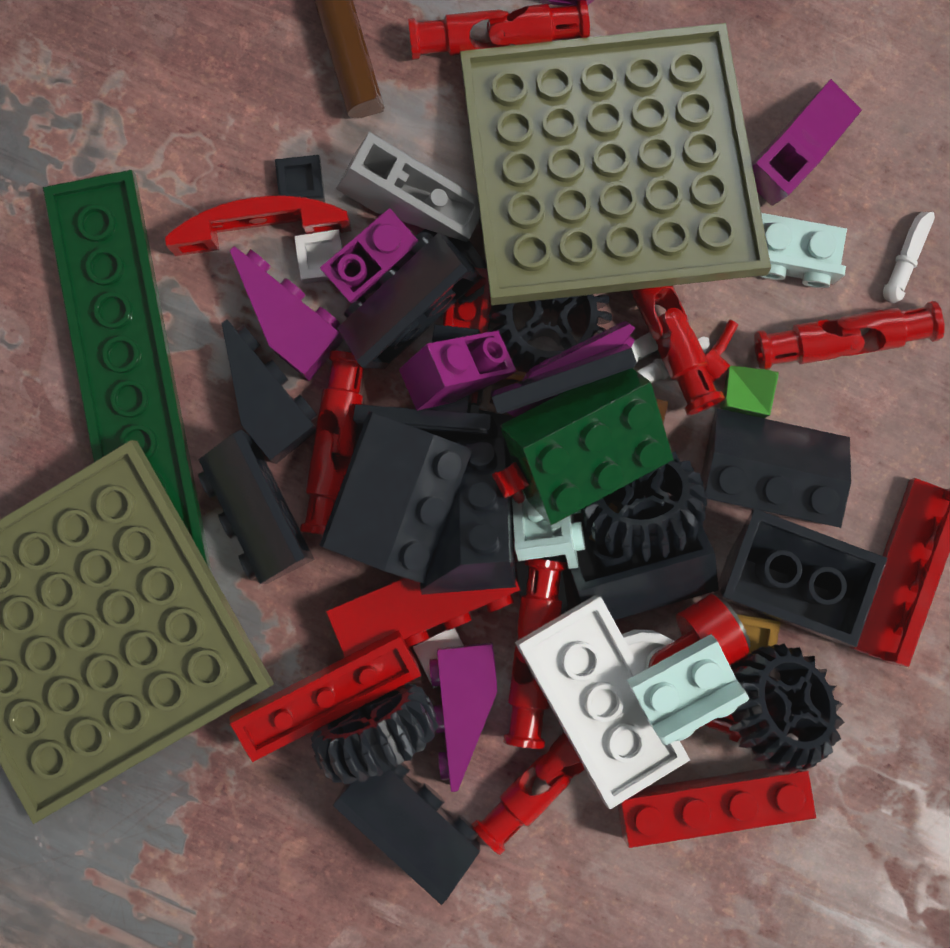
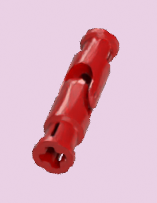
M578 0L575 6L550 8L549 4L525 6L511 13L497 9L447 14L444 20L417 22L415 18L408 19L412 60L419 59L421 54L448 52L450 56L460 55V51L511 46V44L522 45L550 42L569 38H587L590 36V20L586 0ZM488 19L486 27L490 42L483 43L473 40L470 37L472 27L478 22Z
M664 286L630 290L651 336L658 345L659 354L670 379L677 381L687 402L684 408L686 414H697L723 401L725 397L722 391H716L706 369L709 362L695 332L689 325L687 315L674 287ZM655 304L662 306L666 312L657 316Z
M931 301L927 302L922 308L901 311L896 307L844 316L840 319H826L793 325L792 330L770 334H767L764 330L757 331L754 335V347L759 368L769 370L774 364L797 361L799 364H807L835 359L840 356H852L904 347L908 341L929 338L932 342L939 341L944 337L945 323L939 303ZM860 328H870L865 335L861 336Z
M330 351L329 355L332 365L328 388L322 391L314 450L305 492L309 495L305 523H302L300 526L301 532L323 535L355 446L358 426L354 422L353 416L355 404L362 405L363 396L359 393L363 368L356 361L353 353L345 351ZM339 425V428H340V433H339V435H338V434H333V432L335 431V429H336L337 426Z
M538 558L526 560L525 564L529 566L526 595L521 596L517 629L518 640L561 616L562 601L558 599L561 571L566 570L567 562ZM516 645L508 703L512 705L509 733L504 734L503 742L507 745L521 748L542 749L545 746V740L541 738L544 710L549 709V703L535 678L531 677L527 663Z
M565 732L557 738L546 754L540 756L499 796L501 802L482 821L476 819L471 824L482 840L498 855L505 851L504 844L523 825L529 827L568 787L571 779L585 770ZM538 776L541 780L546 781L550 788L544 793L533 796L532 787Z

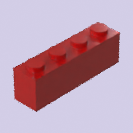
M404 578L326 612L343 654L347 657L398 630L407 647H411L429 639L426 630L444 623L448 631L472 621L469 612L486 605L489 613L514 603L511 594L520 591V588L516 581V587L422 595L420 582Z
M767 768L650 786L618 804L622 837L629 848L816 818L809 771L803 769L783 773L781 769L767 770Z

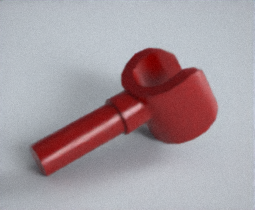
M728 320L717 343L705 355L709 362L706 369L713 383L731 366L720 355L726 350L738 327V324L733 320Z
M517 461L513 462L511 466L503 471L492 474L504 499L512 496L516 503L524 502L525 495L522 490L530 484Z

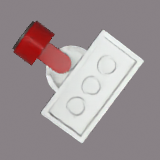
M710 594L676 614V622L682 636L675 641L653 630L635 629L621 634L601 596L595 595L515 642L601 799L609 809H612L690 761L680 741H674L668 745L662 744L627 680L710 634L718 641L729 665L749 654L750 640L737 614L722 597Z

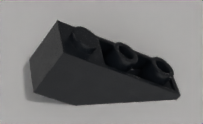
M226 319L221 324L241 425L269 460L277 464L316 433L317 428L311 420L317 414L301 394L292 399L282 386L289 380L272 359L266 364L261 361L254 352L260 344L244 324L235 329Z

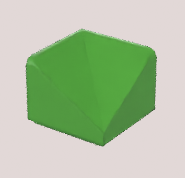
M730 366L723 390L725 399L721 401L720 409L760 418L769 417L779 372Z

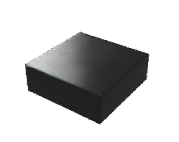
M320 155L275 159L279 196L304 197L325 202Z

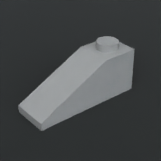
M371 132L367 134L353 155L336 187V190L376 213L383 214L390 208L403 222L464 242L470 239L480 219L477 196Z

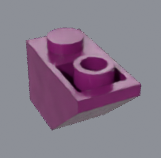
M389 208L324 263L320 269L351 304L359 298L379 289L377 281L394 266L401 268L413 257L410 251L418 242V239Z
M497 330L428 343L399 368V371L418 411L453 403L513 375L516 369Z

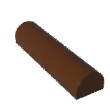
M314 0L348 116L351 118H364L384 112V103L353 0Z

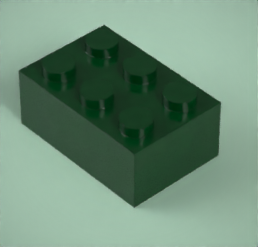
M633 368L565 391L499 425L512 461L518 462L530 484L523 489L527 501L550 525L559 522L674 460L651 381Z

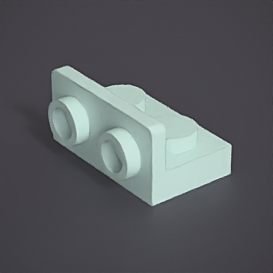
M761 213L771 269L768 275L760 277L771 280H783L785 276L803 279L802 283L809 287L828 288L830 284H835L845 276L846 266L841 265L847 228Z
M526 496L524 502L520 504L516 503L512 497L515 551L518 561L566 555L569 569L578 568L577 551L585 550L582 523H574V515L572 514L550 525L527 501Z
M712 634L627 680L651 727L663 745L688 738L699 727L716 718L732 714L738 706L749 700L745 689L737 681L718 641Z

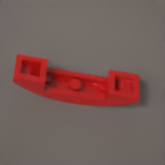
M260 196L235 200L203 211L165 236L167 248L175 256L219 250L217 235L219 232L302 221L306 234L339 229L340 233L351 232L352 229L347 211L334 205L304 197Z

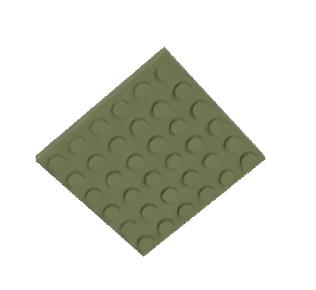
M726 23L460 51L491 305L768 275L771 264Z
M130 440L0 519V765L33 824L274 685L138 441Z

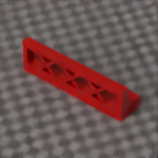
M917 478L909 479L882 555L888 558L858 645L857 647L850 646L851 649L893 665L910 666L950 553V488L943 489Z
M398 630L230 716V725L250 760L254 762L420 677L421 673L414 653L410 647H407Z

